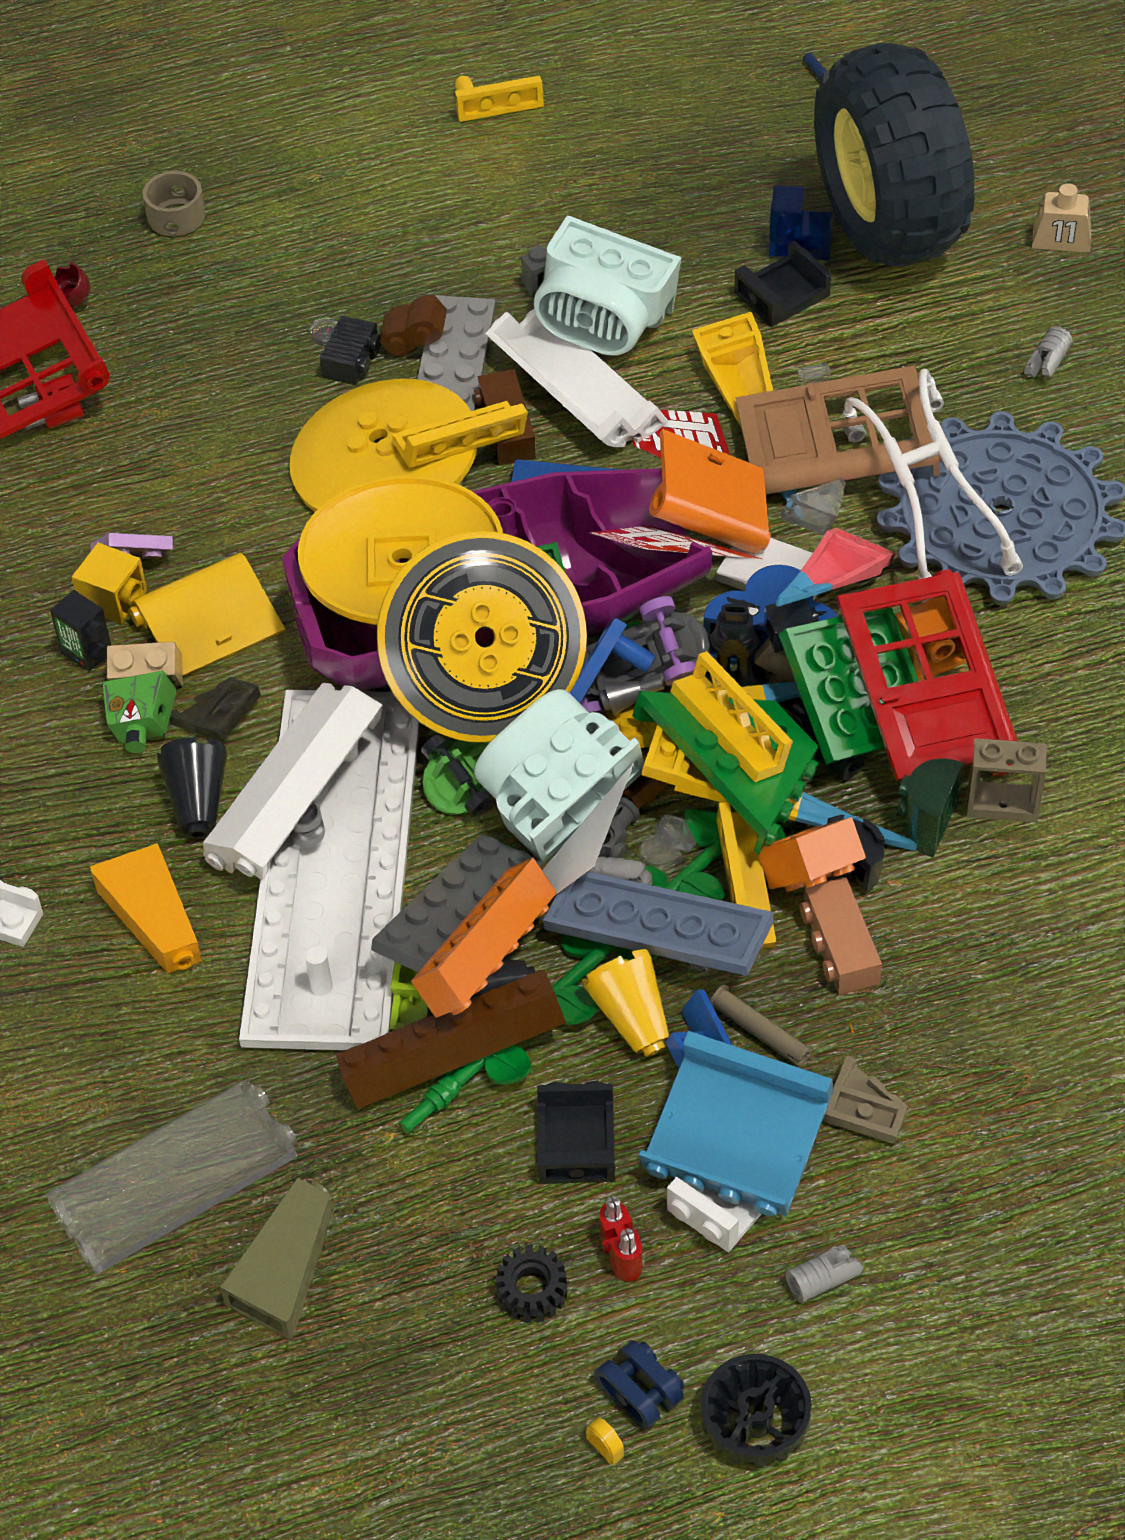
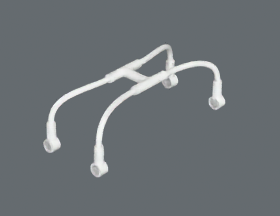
M924 368L919 373V392L923 412L928 423L927 429L933 442L902 454L895 438L891 437L879 417L864 402L854 397L847 398L843 411L845 419L857 417L853 406L868 417L884 440L883 445L898 478L908 492L915 526L917 560L920 573L918 579L932 576L927 570L923 521L919 499L914 487L915 480L908 466L938 454L946 469L951 471L959 486L986 516L1002 541L1000 546L1003 555L1000 559V565L1005 575L1012 576L1019 573L1023 568V564L1015 552L1013 541L1010 540L1006 529L997 516L961 474L958 468L959 463L939 422L933 416L932 412L940 410L944 405V401L936 389L934 378L931 377L928 369ZM862 424L844 427V432L852 443L859 442L866 436V431Z

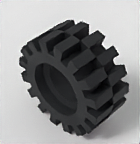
M526 1245V1253H521L518 1247L513 1250V1258L506 1254L503 1258V1265H498L496 1276L499 1303L502 1302V1309L506 1313L511 1310L512 1318L518 1321L520 1315H524V1323H531V1316H537L539 1323L545 1321V1313H548L551 1318L555 1316L556 1306L562 1309L564 1297L567 1298L568 1292L567 1275L562 1260L557 1261V1254L551 1251L549 1255H546V1247L539 1246L538 1252H533V1245ZM526 1274H539L546 1279V1288L537 1294H524L516 1286L519 1278Z

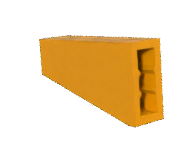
M158 843L90 866L97 893L167 973L185 970L193 964L202 962L197 939Z

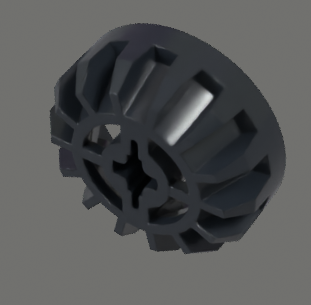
M746 1354L734 1357L720 1365L705 1384L701 1400L703 1431L711 1438L713 1448L718 1453L724 1451L729 1454L731 1462L740 1465L741 1460L754 1462L755 1468H763L766 1461L776 1459L781 1463L787 1460L790 1451L799 1449L802 1446L805 1434L810 1428L812 1404L809 1389L801 1375L781 1359L765 1354ZM776 1405L780 1408L784 1419L781 1432L773 1427L774 1408ZM730 1409L738 1413L733 1433L730 1431L727 1421ZM767 1434L775 1438L764 1445L748 1444L751 1438H761Z

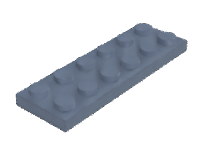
M588 871L556 895L543 919L545 930L635 951L647 949L653 955L748 976L774 922L771 911Z

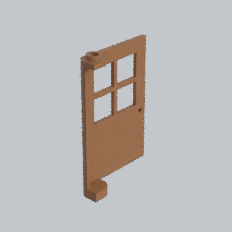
M915 365L819 383L810 382L807 385L735 397L748 463L764 468L766 494L895 472L884 445L878 444L874 424L864 414V416L830 422L825 399L859 394L860 400L869 407L865 392L900 386L905 409L877 413L876 415L881 421L908 416L914 439L897 442L902 454L932 443L933 440L927 429L928 423L920 399L919 379ZM861 424L867 425L871 447L837 452L832 429ZM938 454L908 467L912 469L931 465L933 476H939V462H942V459Z

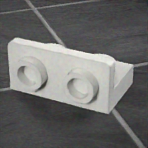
M0 880V940L24 947L43 916L39 897L33 890L21 886L18 888Z

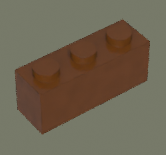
M515 369L477 376L478 389L473 390L477 409L507 401L510 406L522 403L526 408ZM528 415L522 435L487 445L489 453H495L498 466L515 463L516 460L536 459L535 436Z

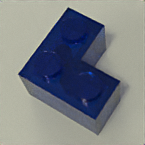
M774 185L770 210L769 256L786 257L788 255V243L795 240L802 248H806L815 259L829 260L834 213L803 210L804 187Z

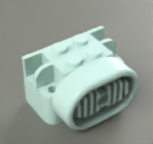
M567 215L547 246L544 281L534 297L535 312L544 327L561 339L605 355L624 354L634 347L646 327L657 328L661 325L665 313L672 314L681 257Z
M557 689L537 699L487 745L477 760L474 775L477 781L496 799L498 810L507 829L537 859L542 860V864H544L566 843L633 762L634 765L624 790L642 774L644 760L640 743L635 738L629 741L620 732L619 726L614 721H609L600 713H589L568 691Z

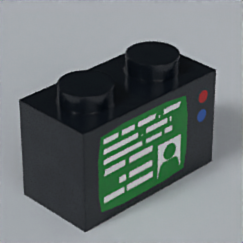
M72 590L50 609L61 653L90 672L99 663L107 659V646H111L103 608L79 592Z

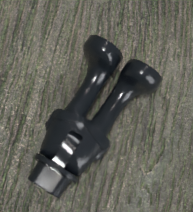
M725 604L717 616L715 629L710 634L709 639L711 649L716 653V661L731 676L730 661L731 656H735L737 658L735 681L741 687L764 685L766 677L764 669L752 662V655L756 653L759 647V636L755 633L753 617L749 613V608L742 604ZM707 670L705 677L713 684L711 674Z

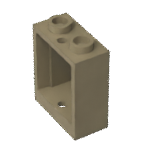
M975 738L968 783L967 817L1037 823L1046 775L1047 744ZM981 771L1032 774L1031 785L979 782ZM1004 804L1007 807L1001 808L999 805Z

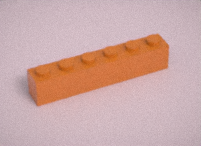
M534 858L507 869L411 980L436 1018L449 1012L452 1015H457L468 1008L472 1003L470 1000L472 995L482 990L488 984L486 978L503 966L502 959L504 956L510 954L519 946L518 939L534 928L532 922L548 911L549 906L547 904L557 892Z

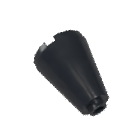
M196 737L176 739L164 744L161 747V754L157 753V762L180 831L192 839L207 837L215 828L227 761V748L222 742L207 738L208 744L197 743Z

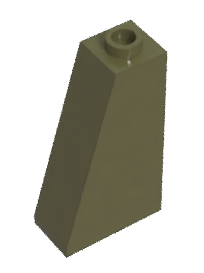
M297 1178L220 1287L225 1306L289 1340L292 1339L296 1332L334 1213L331 1196L325 1187L316 1182H310L309 1184Z

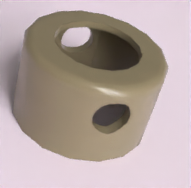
M181 171L163 172L152 177L142 190L147 222L153 231L164 236L176 237L194 232L202 225L206 217L201 183L195 176ZM179 185L185 189V192L176 193L171 188ZM172 206H181L178 208H170ZM174 223L178 225V228L167 227L165 224Z

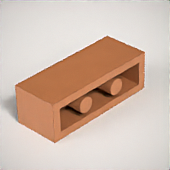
M847 877L805 887L804 902L800 903V912L804 923H810L812 927L811 939L816 953L822 952L824 957L823 970L827 981L834 983L838 995L880 984L882 963Z

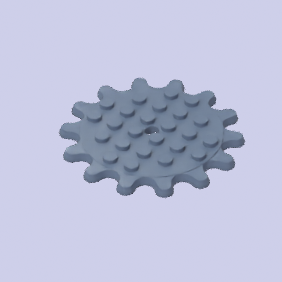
M1004 411L993 413L989 426L980 431L968 428L959 418L950 417L943 420L941 428L959 463L958 468L961 474L1006 529L1010 540L1014 543L1015 552L1018 554L1023 568L1015 575H1005L1000 565V559L1003 557L1000 536L986 516L959 486L951 471L946 469L943 461L939 462V476H933L931 465L909 469L915 480L914 487L921 508L926 564H934L942 570L950 569L952 573H960L964 586L969 583L985 585L989 589L992 601L998 606L1008 605L1014 598L1015 589L1025 585L1036 587L1048 599H1058L1066 589V583L1062 577L1064 572L1076 570L1095 577L1105 570L1107 561L1094 549V544L1105 541L1120 542L1125 537V522L1108 516L1104 510L1105 507L1120 503L1124 499L1125 485L1119 481H1101L1093 476L1092 470L1100 465L1104 457L1103 452L1099 448L1087 446L1076 451L1067 450L1060 444L1063 427L1057 422H1045L1036 431L1024 433L1015 427L1013 416ZM896 471L880 474L878 484L884 493L897 497L900 503L893 508L880 511L877 515V522L885 532H901L911 538L909 543L900 548L898 556L903 566L907 568L917 567L915 526L908 492L902 486ZM999 505H1006L1007 507H1009V509L1000 510L999 513H997V509L995 507Z

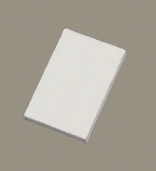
M770 538L767 548L761 550L758 554H752L732 546L731 550L762 559L726 556L716 572V581L745 591L748 579L759 569L770 565H788L801 570L813 553Z

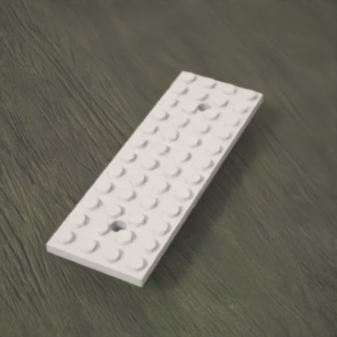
M317 690L285 691L279 740ZM363 691L364 694L382 704L381 719L374 729L368 727L314 800L320 806L325 827L324 838L314 846L300 847L292 841L289 834L267 864V874L263 879H260L239 1037L241 1047L348 1050L390 1032L389 1025L394 995L390 988L395 961L371 951L372 939L402 911L420 722L408 713L392 692Z

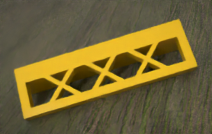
M507 401L394 433L392 442L408 467L411 468L522 435L528 411L522 403L510 406Z
M707 651L698 654L693 675L673 681L670 692L706 730L713 732L717 736V742L727 753L737 757L739 766L754 782L783 772L793 741ZM707 670L711 674L713 684L705 677ZM727 691H728V692L731 694V696H732L733 703H734V707H733V705L729 702V698H728V695H727ZM748 713L751 715V717H752L753 720H754V724H755L756 730L753 728V726H752L751 723H750ZM770 737L778 744L777 751L772 748Z
M729 802L718 803L717 826L731 903L771 911L763 867L758 854L754 851L758 839L757 833L738 812H731ZM773 924L761 949L776 947Z

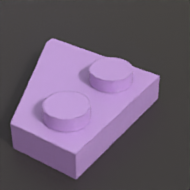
M108 533L91 543V550L98 542L131 555H142L143 559H160L163 554L173 549V536Z

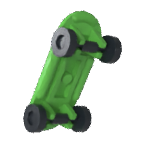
M438 733L424 744L421 751L430 761L424 770L422 784L424 794L432 806L445 814L463 815L469 813L474 817L487 810L496 802V799L477 781L474 775L477 760L490 742L456 741L454 738Z

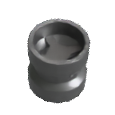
M313 801L290 833L292 841L300 847L314 846L324 838L325 827L320 806L316 801Z

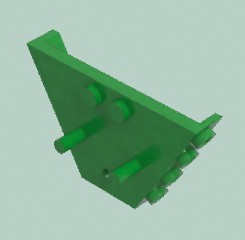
M639 691L632 715L636 721L656 722L759 835L754 848L758 856L766 843L772 846L781 828L778 823L782 822L785 824L794 806L791 801L798 802L806 787V783L803 782L804 779L811 781L816 772L819 762L815 761L814 757L818 745L776 701L753 699L793 741L783 772L754 782L739 766L737 757L727 753L717 742V736L713 732L706 730L672 693ZM728 697V698H729V702H730V703L733 705V707H734L733 699L730 698V697ZM748 713L750 723H751V725L753 726V728L756 730V727H755V724H754V720H753V718L751 717V715ZM770 737L772 748L777 751L778 744Z

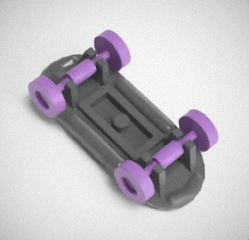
M670 596L658 597L644 603L639 610L645 622L624 630L622 634L655 654L656 656L652 664L644 673L610 652L580 704L589 713L595 712L604 716L606 711L599 691L605 690L604 683L642 682L661 676L663 686H672L673 681L693 675L698 654L706 651L709 653L710 642L704 626L693 616L674 612L675 605ZM597 642L586 646L584 663Z

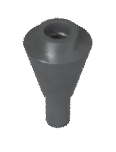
M661 676L642 682L604 683L605 690L599 691L605 711L612 709L613 715H616L637 701L639 691L657 692L663 690L664 686Z

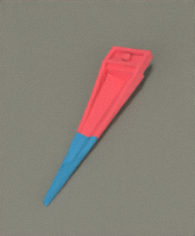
M839 528L828 530L795 579L778 596L776 606H782L880 575L883 568L892 564L895 552Z

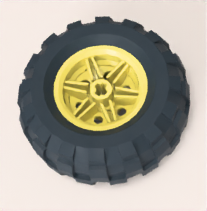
M878 43L853 50L844 55L833 64L829 71L824 72L821 76L819 88L816 89L814 107V132L817 156L824 186L835 215L856 250L861 255H865L871 262H882L886 265L905 267L939 257L961 238V234L967 232L971 224V212L974 211L975 193L972 153L965 123L954 94L934 60L930 61L927 54L919 48L911 49L901 44Z

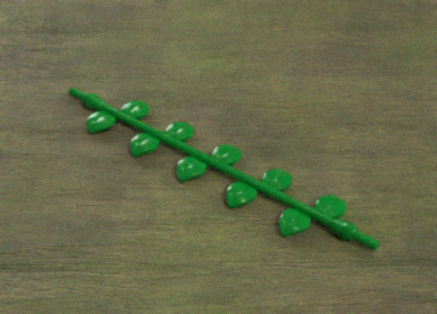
M688 809L684 812L688 840L696 846L709 847L671 881L668 880L667 874L658 868L645 865V871L647 870L652 875V882L654 883L652 886L722 900L725 893L720 881L714 876L702 872L722 854L717 814ZM780 828L775 842L785 838L782 828ZM560 933L565 953L575 958L584 957L552 986L566 1021L565 1025L585 1022L592 1018L598 1010L596 1002L583 987L575 984L613 950L616 949L618 957L622 956L623 960L628 959V961L635 959L632 954L635 950ZM650 954L652 962L659 957L657 955ZM512 1045L444 1073V1075L448 1076L427 1088L428 1092L423 1095L424 1100L398 1123L400 1128L409 1134L433 1111L438 1113L442 1108L446 1109L459 1094L461 1086L484 1066L490 1080L499 1085H508L524 1079L532 1070L529 1056L520 1047Z

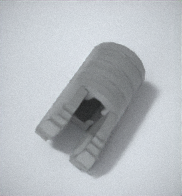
M1057 326L1049 328L1026 364L1024 374L1028 377H1036L1042 368V375L1045 378H1051L1072 345L1073 340L1070 333Z
M599 856L595 866L588 870V872L643 884H654L652 882V875L647 870L645 871V865L641 861Z
M840 1245L794 1268L786 1270L785 1276L793 1296L798 1302L803 1303L858 1276L864 1268L856 1257L850 1258L851 1252L845 1245Z

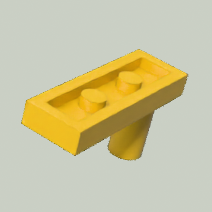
M540 75L478 87L473 86L468 76H460L455 81V100L459 122L544 107L543 86Z

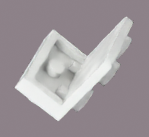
M676 1177L667 1187V1210L677 1219L684 1221L706 1239L717 1244L728 1253L761 1216V1213L754 1209V1205L740 1201L739 1204L726 1202L717 1196V1192L705 1188L702 1192H699Z

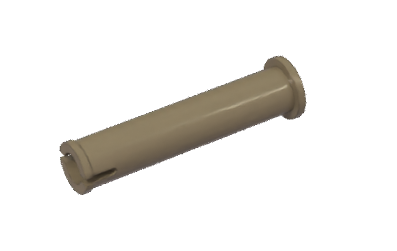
M727 985L720 986L711 997L710 1002L714 1010L725 1015L790 1061L795 1067L801 1068L809 1059L812 1048L801 1043L730 993Z

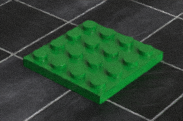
M892 607L863 613L874 646L904 640ZM842 616L787 628L778 633L826 765L885 749ZM907 648L877 654L888 688L919 681Z

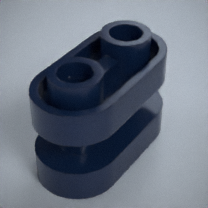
M630 1340L618 1350V1357L621 1361L619 1366L611 1360H606L594 1370V1375L606 1394L639 1427L648 1430L660 1420V1413L656 1407L659 1403L664 1408L671 1410L684 1399L682 1391L684 1383L676 1372L672 1369L666 1371L656 1361L657 1357L649 1345L643 1341L638 1343ZM631 1376H633L648 1391L646 1394L630 1378Z

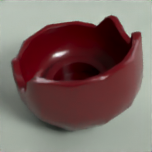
M70 262V267H57L56 275L53 277L71 308L75 309L86 302L90 293V280L78 265Z

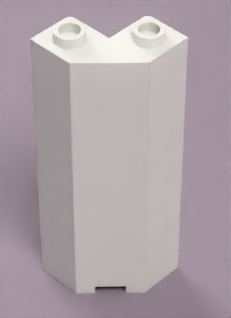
M322 683L203 842V856H205L206 862L219 871L225 869L233 873L237 868L246 876L253 877L255 875L259 879H263L267 874V864L359 738L368 727L374 729L380 721L382 704L353 686L344 685L340 691L335 690L332 684Z

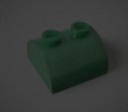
M946 758L932 759L920 764L910 776L905 774L899 788V795H902L896 815L904 818L905 837L917 844L916 850L924 855L934 858L957 807L962 762Z

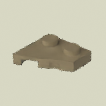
M846 1055L823 1121L896 1144L907 1115L908 1105L895 1094L889 1093L885 1089L884 1084L874 1075L871 1078L856 1066L857 1060L852 1056Z

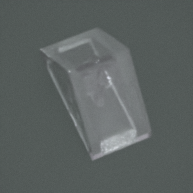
M841 478L791 495L780 516L785 521L825 535L838 517L846 484L845 481Z

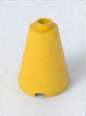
M641 949L632 952L635 959L628 961V959L623 960L622 956L615 958L587 974L588 979H582L581 982L584 989L636 1054L644 1052L646 1057H650L666 1048L664 1042L668 1039L669 1033L652 958L647 949Z

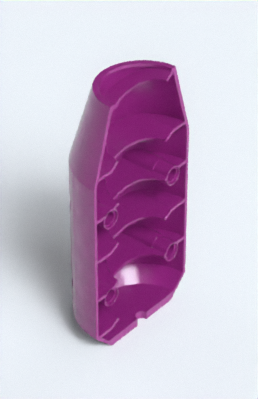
M662 468L554 472L472 491L481 497L495 512L500 521L503 534L523 539L536 547L557 542L566 575L572 582L583 607L587 638L602 635L608 623L614 618L625 623L640 614L639 609L644 603L658 597L671 596L706 576L711 570L712 550L710 546L704 547L694 541L690 544L689 552L684 553L642 549L589 533L650 525L686 536L683 527L656 518L650 514L651 498L657 487L662 483ZM299 538L283 555L282 563L289 596H292L295 608L294 617L310 667L341 687H344V685L353 686L361 692L388 686L378 656L377 625L359 622L339 615L327 608L311 594L303 581L299 569ZM401 558L396 560V562L398 563H404L409 561V559L407 558ZM485 626L479 628L475 633L476 643L481 647H488L492 644L494 640L492 630Z

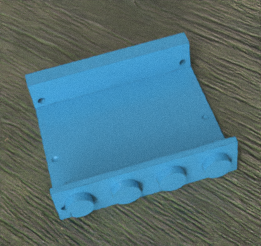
M688 1031L683 1042L685 1056L647 1151L641 1150L639 1153L642 1167H645V1171L657 1178L666 1179L667 1175L674 1178L678 1177L699 1192H702L704 1188L717 1192V1196L732 1204H739L740 1201L754 1205V1209L757 1212L766 1216L774 1217V1215L780 1214L787 1217L833 1094L832 1079Z

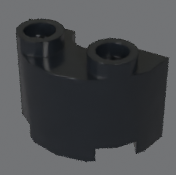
M845 815L828 818L827 823L842 820ZM863 818V822L853 819L866 858L853 863L855 870L852 871L851 876L867 893L879 881L884 858L885 839L879 828L868 819Z

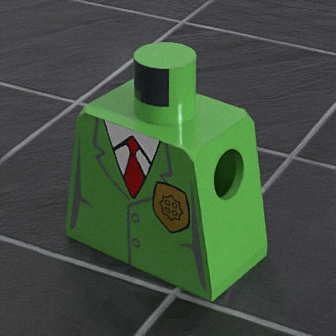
M163 670L103 682L108 727L119 742L125 743L127 751L131 753L143 752L146 747V739L160 737L166 733L176 696V688Z

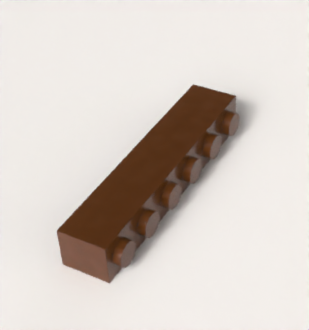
M542 969L526 975L523 978L470 999L471 1005L457 1015H452L449 1012L436 1018L433 1014L336 1054L343 1079L357 1109L565 1024L566 1021L545 970Z

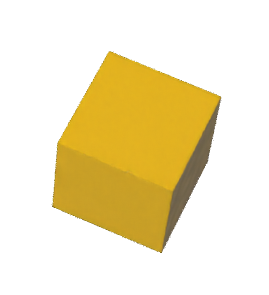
M98 542L72 576L75 591L103 608L105 619L121 625L130 615L129 608L133 607L132 600L144 595L147 591L141 559Z

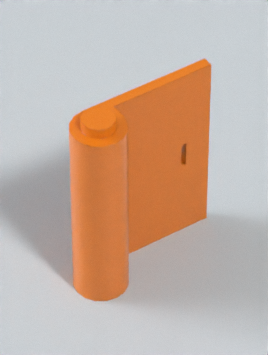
M663 429L660 432L662 483L657 487L651 498L650 514L656 518L752 554H758L761 550H765L770 542L771 534L768 526L764 468Z

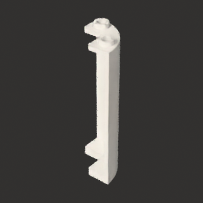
M535 309L531 310L520 324L511 314L506 312L485 333L602 442L609 446L625 447L626 442L630 440L638 443L658 431L668 422L657 406L650 400L647 401L590 349L561 339L546 329L537 317Z

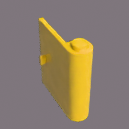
M241 552L132 600L133 607L129 608L135 625L137 627L142 625L145 630L150 629L157 643H176L182 652L183 677L285 632L284 625L248 560Z

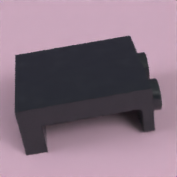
M794 240L788 243V255L755 273L745 265L736 269L734 293L768 325L773 327L829 297L832 277L826 266L821 265L811 256L806 248H802Z
M590 1081L585 1084L552 1082L547 1085H538L537 1160L539 1184L615 1182L613 1085L598 1081Z

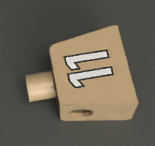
M1068 183L1060 186L1059 193H1045L1033 224L1032 248L1090 253L1091 218L1089 197L1085 194H1077V187Z

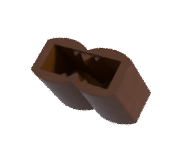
M426 295L415 299L410 305H401L390 309L384 315L379 342L391 356H398L411 352L416 346L429 345L438 341L443 334L447 313L446 307L435 295Z

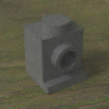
M533 247L530 249L529 254L521 256L522 275H519L532 297H535L537 290L543 283V281L538 283V278L544 276L547 247Z

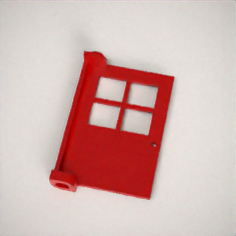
M45 259L29 266L22 274L21 281L28 296L0 309V371L22 361L30 374V377L1 390L0 399L33 383L43 399L10 416L0 400V439L102 390L110 379V374L102 357L100 358L53 277ZM62 342L70 357L36 373L28 357ZM74 364L79 372L77 376L78 382L49 396L40 380Z
M946 569L928 578L837 596L836 601L896 781L971 765L975 738L1018 741L960 573H952V570ZM944 597L955 630L919 637L908 604ZM900 606L911 639L874 646L863 613ZM958 637L969 671L933 678L922 645ZM914 647L925 680L888 688L877 654ZM991 771L992 775L996 777L1013 774L1007 772Z

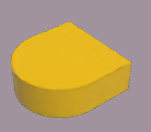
M598 1417L586 1427L587 1440L610 1464L615 1465L624 1457V1446L621 1439L604 1419Z

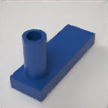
M617 618L611 620L582 666L578 680L570 691V694L579 703H581L610 652L644 673L648 670L656 656L624 636L622 632L627 624Z

